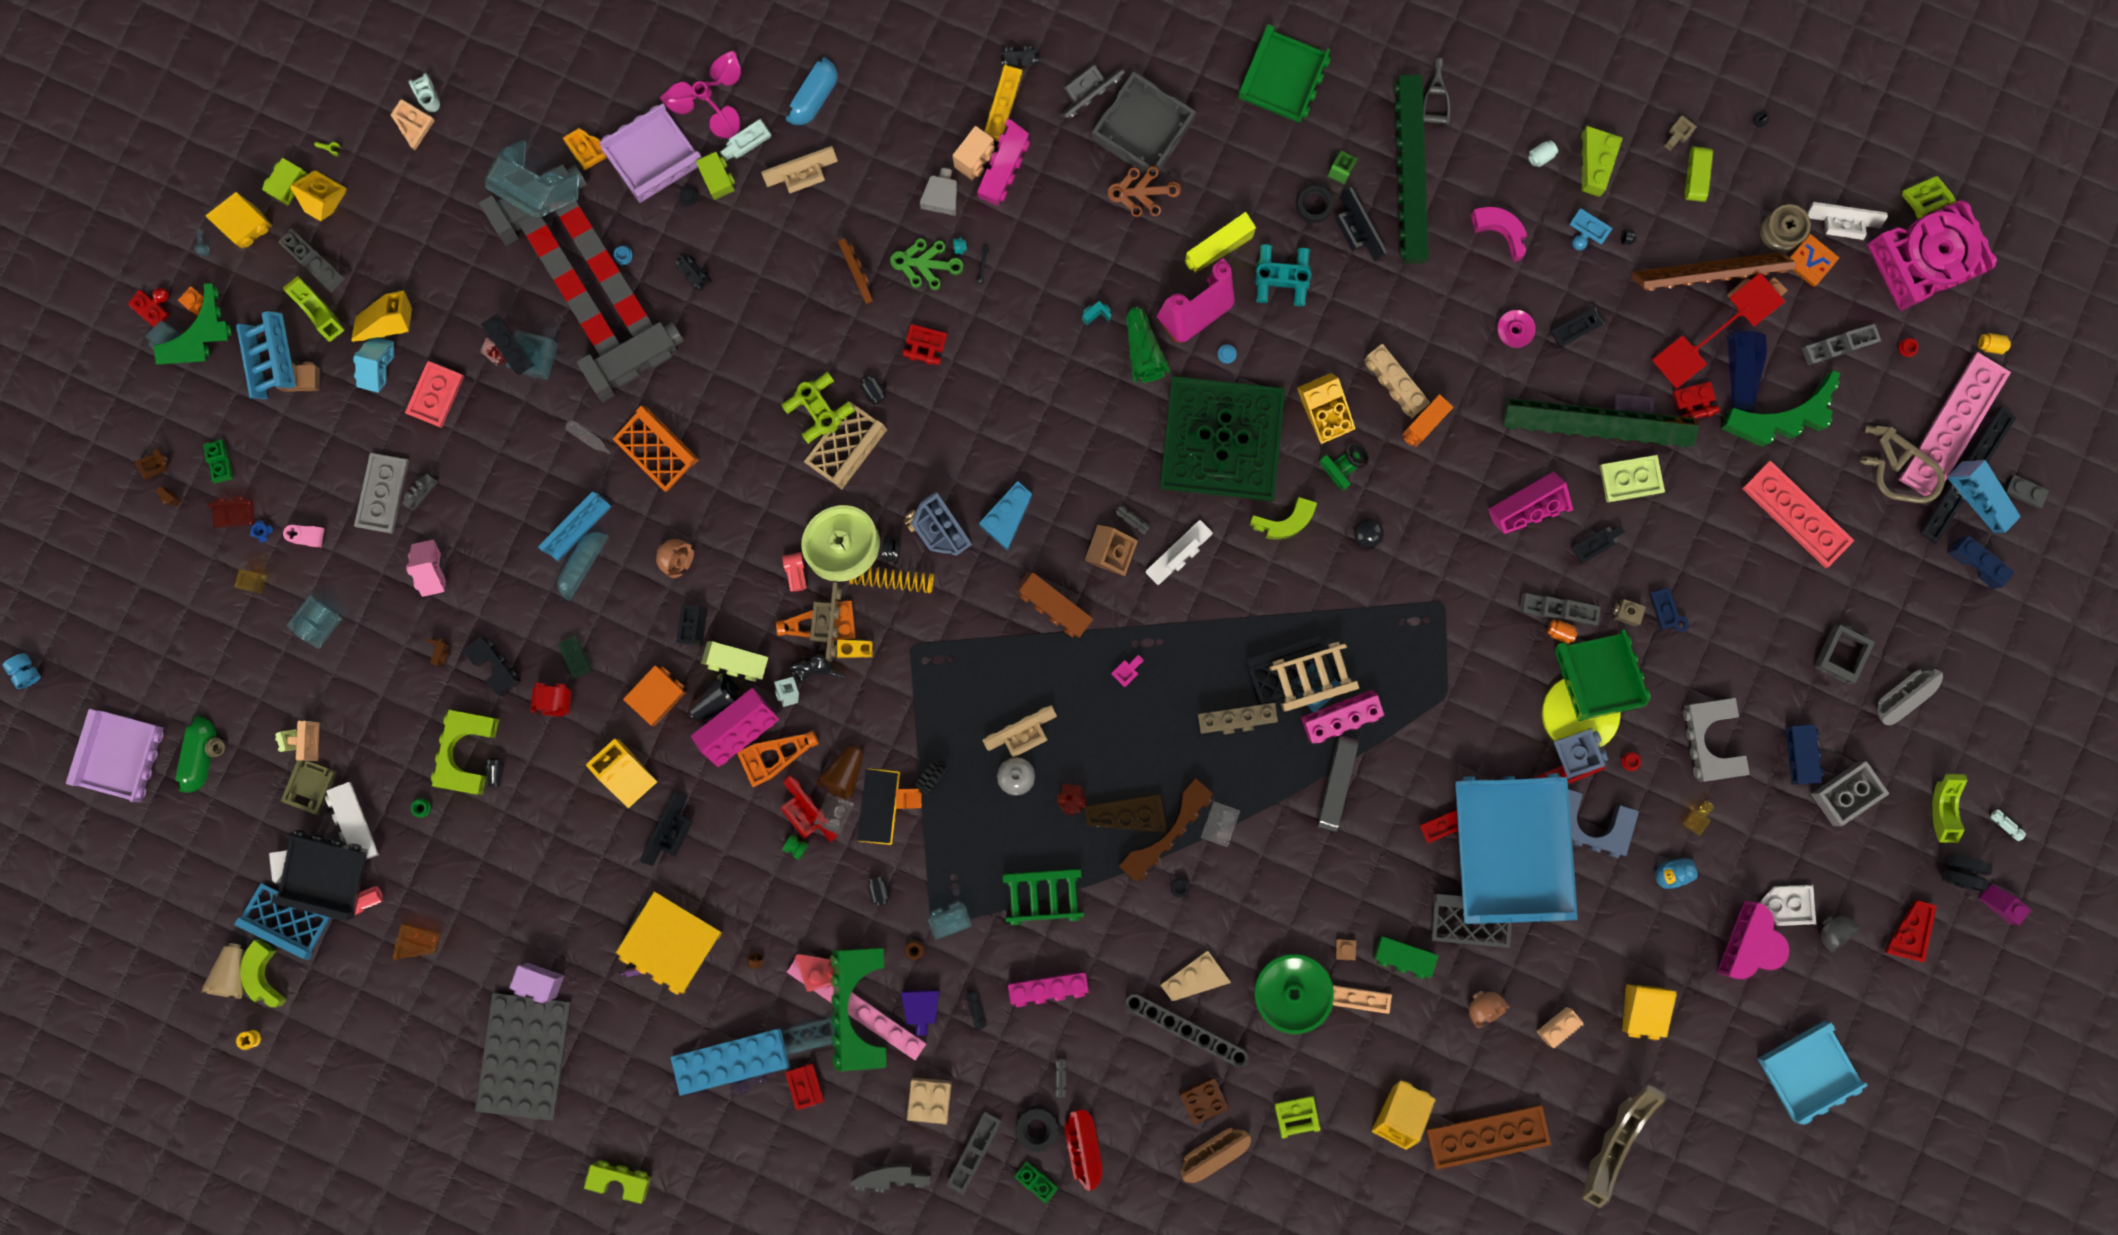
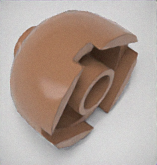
M670 539L659 546L656 555L659 569L671 578L683 575L680 572L684 568L688 570L693 561L694 550L691 549L692 545L680 539Z
M1480 991L1473 996L1474 1001L1469 1006V1016L1476 1028L1484 1026L1482 1022L1491 1023L1503 1015L1506 1009L1510 1007L1503 997L1496 992L1484 993Z

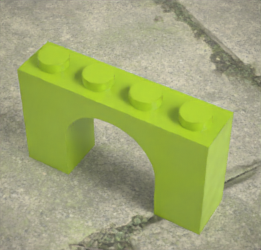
M448 710L443 721L445 725L444 732L441 733L439 739L441 744L440 751L437 752L435 757L436 769L431 775L432 786L483 795L487 776L461 770L454 761L453 750L456 743L466 735L474 734L495 738L499 719Z

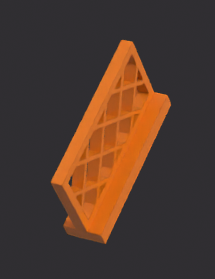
M640 406L636 410L637 413L617 433L613 440L665 492H668L699 459L648 407ZM638 419L644 423V431H635L634 423ZM625 433H631V444H624L620 438ZM635 433H644V444H635ZM648 433H654L657 436V444H648ZM648 446H657V457L648 458ZM661 446H667L670 449V457H661ZM635 447H644V458H638L635 455ZM674 459H680L685 464L680 471H674ZM648 460H657V471H651L648 468ZM661 460H670V471H661ZM661 473H670V482L667 485L661 481Z

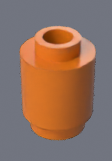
M1553 619L1547 629V634H1550V637L1564 643L1566 642V644H1569L1570 641L1574 642L1578 632L1575 631V626L1559 619L1557 621Z

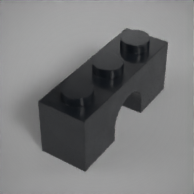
M497 313L480 324L517 375H521L535 365L526 351L513 337V333L505 321Z
M480 636L462 651L474 666L480 667L487 661L493 664V674L485 681L497 696H504L520 683L517 678L519 674L514 668L508 667L506 664L507 659L501 652L497 653L494 649L496 645L489 637L486 639Z

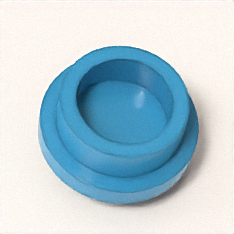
M626 246L616 248L613 253L614 260L620 265L630 263L633 257L632 251Z
M1223 345L1218 350V359L1222 363L1230 364L1236 359L1237 352L1233 346Z

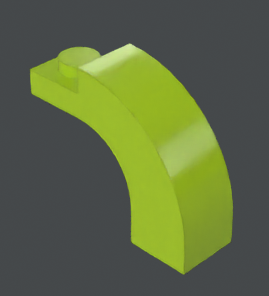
M299 276L283 287L284 291L304 310L314 323L316 329L329 342L345 331L324 301Z
M1298 498L1293 513L1288 519L1275 522L1253 515L1250 526H1253V529L1259 532L1267 530L1266 538L1268 539L1289 538L1299 533L1308 524L1314 514L1317 503Z
M1946 774L1942 782L1937 781L1932 801L1934 829L1939 842L1959 843L1965 831L1959 815V800L1968 781L1966 775Z
M258 939L252 942L243 956L240 968L241 982L247 995L254 1002L263 1000L269 1007H279L287 999L268 984L265 977L266 965L277 950L263 939Z

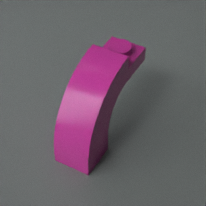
M1484 207L1474 209L1471 213V219L1475 233L1486 230H1494L1501 233L1508 241L1513 262L1520 261L1526 253L1525 245L1521 241H1524L1527 233L1519 219L1501 208Z

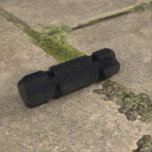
M976 991L966 994L967 1002H970L968 1006L972 1020H975L973 1022L975 1030L984 1029L986 1024L985 1020H982L984 1016L980 1002H977V999H979Z

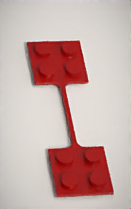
M1761 272L1729 297L1738 308V313L1698 346H1692L1682 335L1652 360L1676 389L1707 365L1699 355V348L1737 317H1746L1754 327L1786 302Z

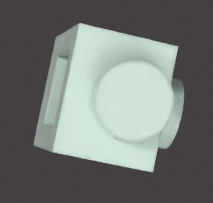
M793 677L774 682L777 700L782 702L783 707L798 703L799 692Z

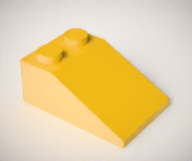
M237 192L205 215L232 242L242 249L250 246L257 237L266 234L269 228L272 227L263 213Z

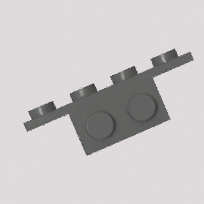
M1091 65L1063 87L1073 101V104L1059 115L1063 118H1071L1076 115L1078 108L1089 105L1092 102L1091 98L1095 95L1103 94L1107 90L1106 87L1111 83L1113 85L1120 81L1121 75L1125 73L1124 70L1117 69L1104 79L1096 66Z

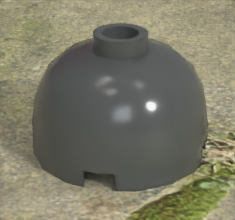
M1830 916L1822 923L1824 927L1821 930L1820 937L1824 946L1831 953H1834L1847 943L1851 937L1855 936L1861 930V927L1847 916H1838L1834 919Z

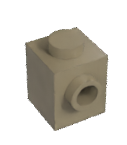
M1625 599L1620 600L1614 605L1613 619L1632 626H1638L1641 624L1646 606Z

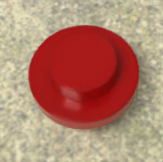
M1905 338L1899 343L1898 349L1901 355L1912 357L1918 352L1919 346L1916 340Z
M1627 752L1622 756L1621 764L1624 769L1634 771L1640 767L1641 758L1635 752Z

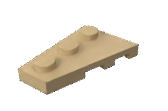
M1207 950L1163 982L1161 986L1169 998L1175 1001L1231 982Z

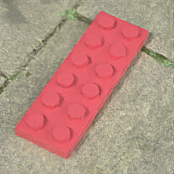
M1768 461L1742 488L1825 568H1828L1854 541L1771 461Z

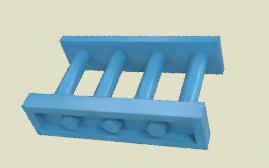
M269 311L262 313L263 323L255 327L244 324L236 325L250 398L267 399L266 389L273 386L290 389L296 387L282 313ZM265 331L267 341L258 345L256 335ZM268 349L270 360L261 363L259 353ZM272 367L274 378L265 381L263 371Z

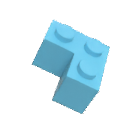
M378 337L371 338L355 353L353 358L356 367L354 378L358 388L379 393L387 383L386 366L394 358V341Z

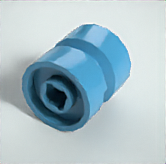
M26 653L15 655L6 660L2 665L6 673L12 676L11 681L16 689L29 687L41 678L37 669L31 667L32 661Z

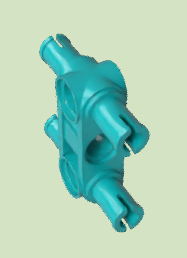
M1261 245L1260 261L1256 264L1255 283L1257 285L1256 302L1267 303L1269 286L1294 288L1295 298L1293 305L1305 306L1306 290L1310 287L1311 268L1308 265L1310 249L1298 248L1297 265L1272 263V246ZM1262 270L1267 271L1269 276L1262 277L1259 272ZM1304 274L1306 276V280H1299L1297 275Z

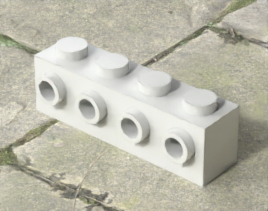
M348 782L327 790L328 795L325 796L328 806L333 807L335 813L332 814L335 825H340L342 831L339 832V836L343 843L346 842L348 845L351 843L360 844L362 848L368 849L366 860L378 856V850L352 783Z

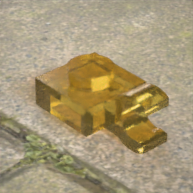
M1704 801L1699 811L1692 809L1682 825L1700 836L1711 822L1707 816L1714 808V805Z

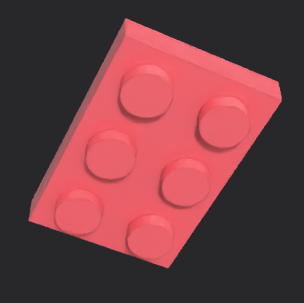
M427 361L405 413L442 428L465 376Z

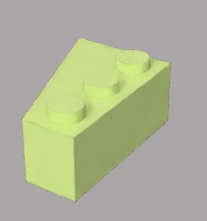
M707 641L701 664L708 665L707 669L719 672V669L727 670L726 674L735 677L738 674L745 675L746 680L756 682L757 679L763 678L768 657Z

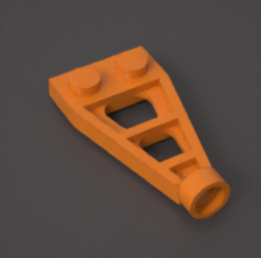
M852 601L838 602L840 618L836 619L838 637L834 638V641L856 639ZM813 610L787 620L776 621L777 635L810 638L811 631L799 630V622L812 619ZM785 624L789 626L788 631H786Z
M812 730L803 735L753 744L737 752L752 787L771 780L809 748L818 745L819 742ZM794 743L797 748L796 752L789 757H784L781 746ZM767 750H775L779 756V761L771 768L765 766L761 757L762 752Z

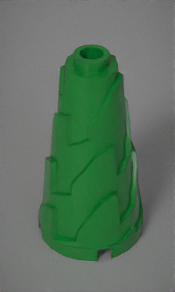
M1133 307L1129 309L1126 317L1132 378L1137 383L1138 378L1142 380V383L1156 381L1165 377L1164 371L1167 374L1170 372L1168 361L1166 362L1164 354L1158 345L1146 313L1144 314V310L1139 307Z

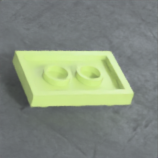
M1658 455L1599 466L1607 503L1665 492Z

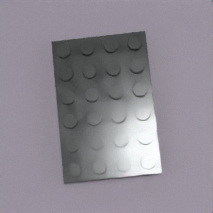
M492 993L476 1112L549 1121L555 1120L571 1002L549 1000L539 1003L534 1001L533 997Z

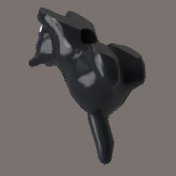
M818 650L812 654L810 659H799L789 667L790 670H793V675L801 683L804 682L809 674H829L846 679L842 672L832 669V663L826 660L825 650Z

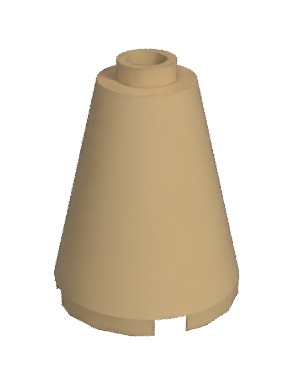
M229 943V946L223 947L201 992L222 997H229L231 995L237 999H242L243 985L240 968L244 950L241 949V945Z

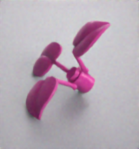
M734 51L728 52L712 64L710 76L718 81H706L705 83L698 81L693 87L685 82H679L674 84L660 99L670 110L678 114L691 112L694 109L693 100L697 97L708 101L717 111L710 119L711 131L718 137L732 138L738 134L740 129L739 115L730 106H726L720 111L710 99L712 92L709 86L719 85L721 82L726 86H730L739 80L741 67Z

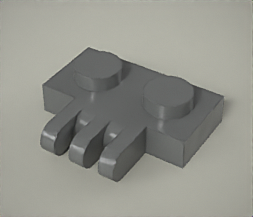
M428 474L416 480V486H411L410 488L412 491L406 492L405 500L402 503L404 506L414 511L438 483L435 478Z

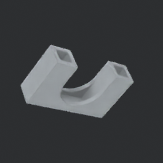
M1736 698L1684 706L1683 717L1688 725L1686 734L1692 747L1690 748V756L1694 759L1695 764L1693 773L1698 782L1750 775L1746 756L1718 758L1708 751L1704 742L1705 732L1713 722L1739 717Z

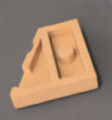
M402 99L391 114L410 147L414 150L417 149L435 121L432 117Z

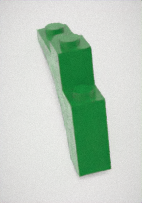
M213 283L204 284L202 308L192 326L174 340L153 345L156 365L206 361V357H210L209 347L208 345L204 346V342L228 341V336H232L230 325H226V321L217 320V318H221L220 306L215 304V299H218V289L213 287Z

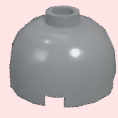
M1009 758L998 769V784L1003 791L1010 795H1023L1034 785V768L1024 758Z

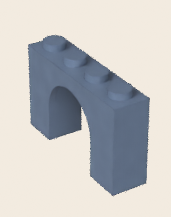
M1568 789L1572 844L1579 847L1585 844L1590 846L1589 850L1599 853L1601 850L1608 852V856L1618 859L1620 856H1626L1639 811L1623 806H1615L1606 832L1598 837H1589L1581 831L1577 823V813L1583 794Z

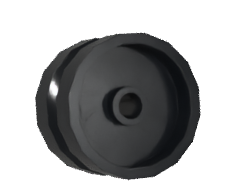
M1948 854L1946 864L1958 871L1944 870L1942 881L1968 890L1987 892L1989 881L1986 878L1977 876V874L1991 875L1993 864L1967 856Z

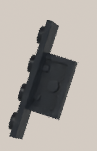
M1351 187L1339 197L1347 212L1339 214L1335 217V220L1351 250L1354 251L1366 246L1374 262L1387 254V251Z
M674 791L655 831L651 835L646 849L642 853L641 863L654 866L661 850L672 856L677 855L693 823L692 820L680 814L688 796Z

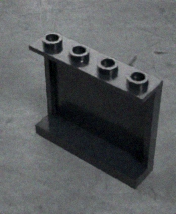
M293 830V832L285 834V838H289L279 892L272 896L271 903L343 921L354 918L368 849L362 848L360 844H344L339 839L327 840L324 839L323 835H307L302 830Z

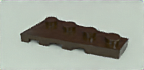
M1161 794L1084 807L1087 826L1167 833Z

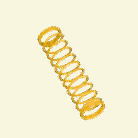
M872 567L869 568V573L865 584L864 573L860 575L858 583L856 581V578L849 580L850 585H853L854 581L855 584L858 585L862 578V583L864 586H866L870 578L871 587L875 585L877 580L878 587L881 588L885 579L886 588L888 589L892 582L894 590L897 589L900 581V587L902 591L905 589L908 580V589L910 592L912 591L914 584L916 587V591L919 592L923 583L924 593L931 594L933 588L934 574H929L928 586L926 591L925 573L922 574L919 589L917 588V572H915L913 584L910 589V571L907 572L906 581L904 587L902 588V570H900L897 585L895 587L894 569L892 570L890 582L887 587V568H885L881 585L879 584V567L877 568L873 585L871 580Z

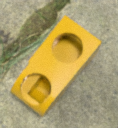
M837 640V658L873 657L872 641Z

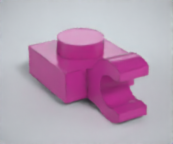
M1139 655L1130 664L1124 660L1111 674L1126 687L1138 675L1135 669L1144 660Z

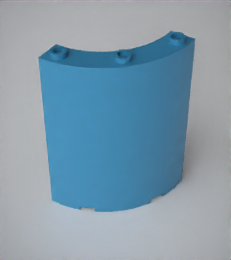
M1547 774V778L1515 780V776L1503 777V780H1475V777H1463V781H1457L1456 797L1464 923L1578 920L1567 777H1559V774Z

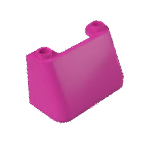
M1224 258L1213 266L1212 275L1206 280L1209 283V288L1193 300L1189 301L1183 294H1174L1165 300L1157 318L1178 342L1188 341L1233 306L1235 297L1232 271Z

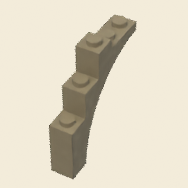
M1647 1085L1633 1099L1628 1097L1619 1106L1615 1125L1605 1133L1601 1152L1591 1160L1582 1199L1598 1208H1601L1610 1200L1614 1183L1627 1152L1648 1118L1665 1101L1666 1094Z

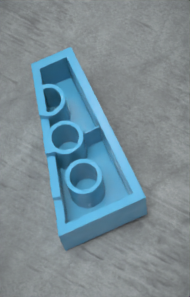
M1986 460L1962 461L1947 476V479L1993 533H2006L2021 517Z

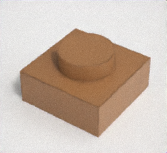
M1336 939L1335 959L1356 960V940Z

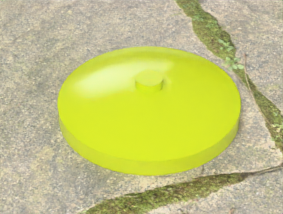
M1562 679L1550 688L1544 698L1542 720L1547 733L1553 741L1593 728L1594 731H1598L1602 742H1599V745L1602 747L1616 733L1620 723V712L1578 722L1565 681Z

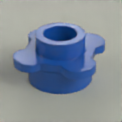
M258 520L252 526L250 535L264 543L267 541L268 535L273 532V527L265 525L262 520Z

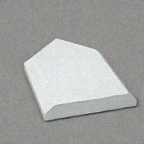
M1813 885L1775 886L1759 902L1771 911L1776 926L1816 924Z

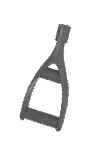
M1436 58L1435 76L1427 89L1423 101L1424 122L1448 125L1450 101L1441 76L1443 59ZM1429 93L1444 95L1446 116L1425 114Z

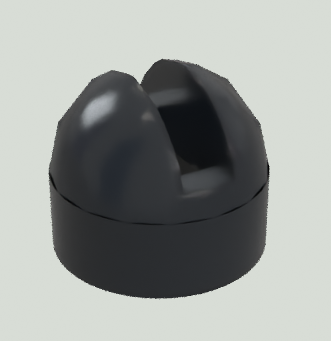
M1766 111L1757 112L1752 119L1753 124L1756 127L1762 128L1769 122L1770 116ZM1764 116L1765 118L1760 122L1758 119Z
M1626 229L1622 231L1620 239L1622 245H1631L1636 241L1637 235L1634 231Z

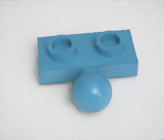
M1581 208L1569 224L1582 232L1581 235L1576 236L1572 241V245L1576 250L1586 248L1588 237L1602 245L1613 229Z

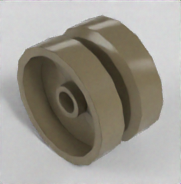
M1791 204L1782 205L1762 222L1760 229L1761 239L1773 251H1789L1805 240L1810 233V218L1805 210L1799 206Z

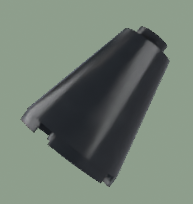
M720 673L689 705L688 713L693 720L702 721L716 716L739 699L742 694L738 696L736 690L739 688L733 679L727 674L723 675V673Z

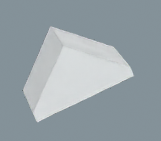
M287 851L269 853L272 881L275 883L281 882Z

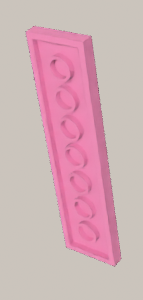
M1980 353L1974 354L1918 447L1921 452L1940 465L1944 472L1945 481L2011 373ZM1913 455L1899 481L1923 496H1927L1937 486V474L1933 468Z

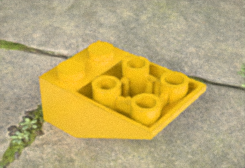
M405 291L385 294L355 317L352 342L409 332L412 307Z
M1327 374L1297 387L1304 409L1321 444L1356 429L1339 378L1334 374Z
M620 739L612 740L586 764L598 780L628 808L657 783L656 779Z

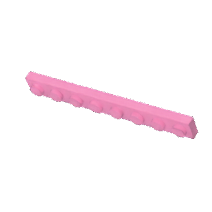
M794 960L787 973L804 984L796 960ZM832 985L813 990L831 1002L833 995ZM853 992L851 993L848 1003V1015L916 1060L927 1043Z

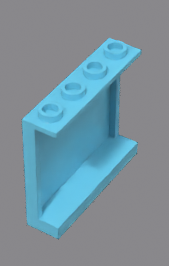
M1823 1021L1757 1058L1792 1121L1803 1125L1811 1122L1812 1117L1817 1114L1827 1113L1831 1106L1844 1103L1847 1097L1863 1092V1088L1868 1086L1867 1083L1860 1080L1833 1033L1836 1029L1831 1022Z

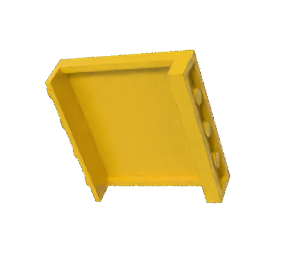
M654 892L616 953L620 955L618 959L622 962L635 964V969L645 975L648 972L653 975L652 980L662 985L664 982L669 985L668 990L677 995L680 992L685 994V990L716 940H719L722 932Z

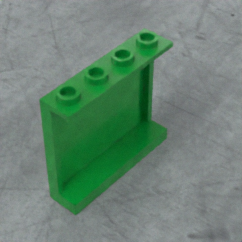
M1267 25L1238 98L1300 123L1302 117L1306 118L1310 107L1307 105L1309 101H1313L1316 96L1317 90H1314L1316 84H1321L1324 76L1321 73L1323 67L1327 68L1331 60V57L1328 56L1330 49L1323 52L1274 32L1275 27Z
M1625 629L1618 635L1568 646L1566 642L1557 645L1555 654L1578 722L1645 707L1650 701L1649 689L1645 688L1643 672L1638 668V658L1636 653L1632 651V641L1630 636L1626 634Z

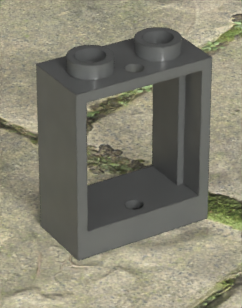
M1841 624L1832 627L1814 668L1846 684H1855L1875 642L1869 639L1870 636L1860 632L1856 633L1852 631V627ZM1841 634L1863 644V648L1851 672L1829 662Z

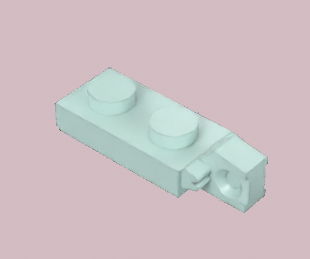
M758 120L730 138L726 144L728 147L720 151L725 161L734 156L735 158L741 157L772 136L763 122Z

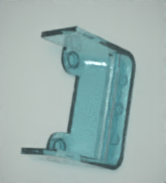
M523 140L500 150L485 177L486 189L534 217L545 216L578 200L579 173L575 172L564 178L553 172L543 176L535 174L525 168L526 142Z

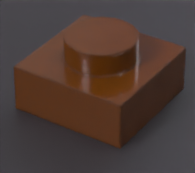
M159 486L155 490L160 496L158 499L167 506L170 504L177 507L182 502L168 488Z

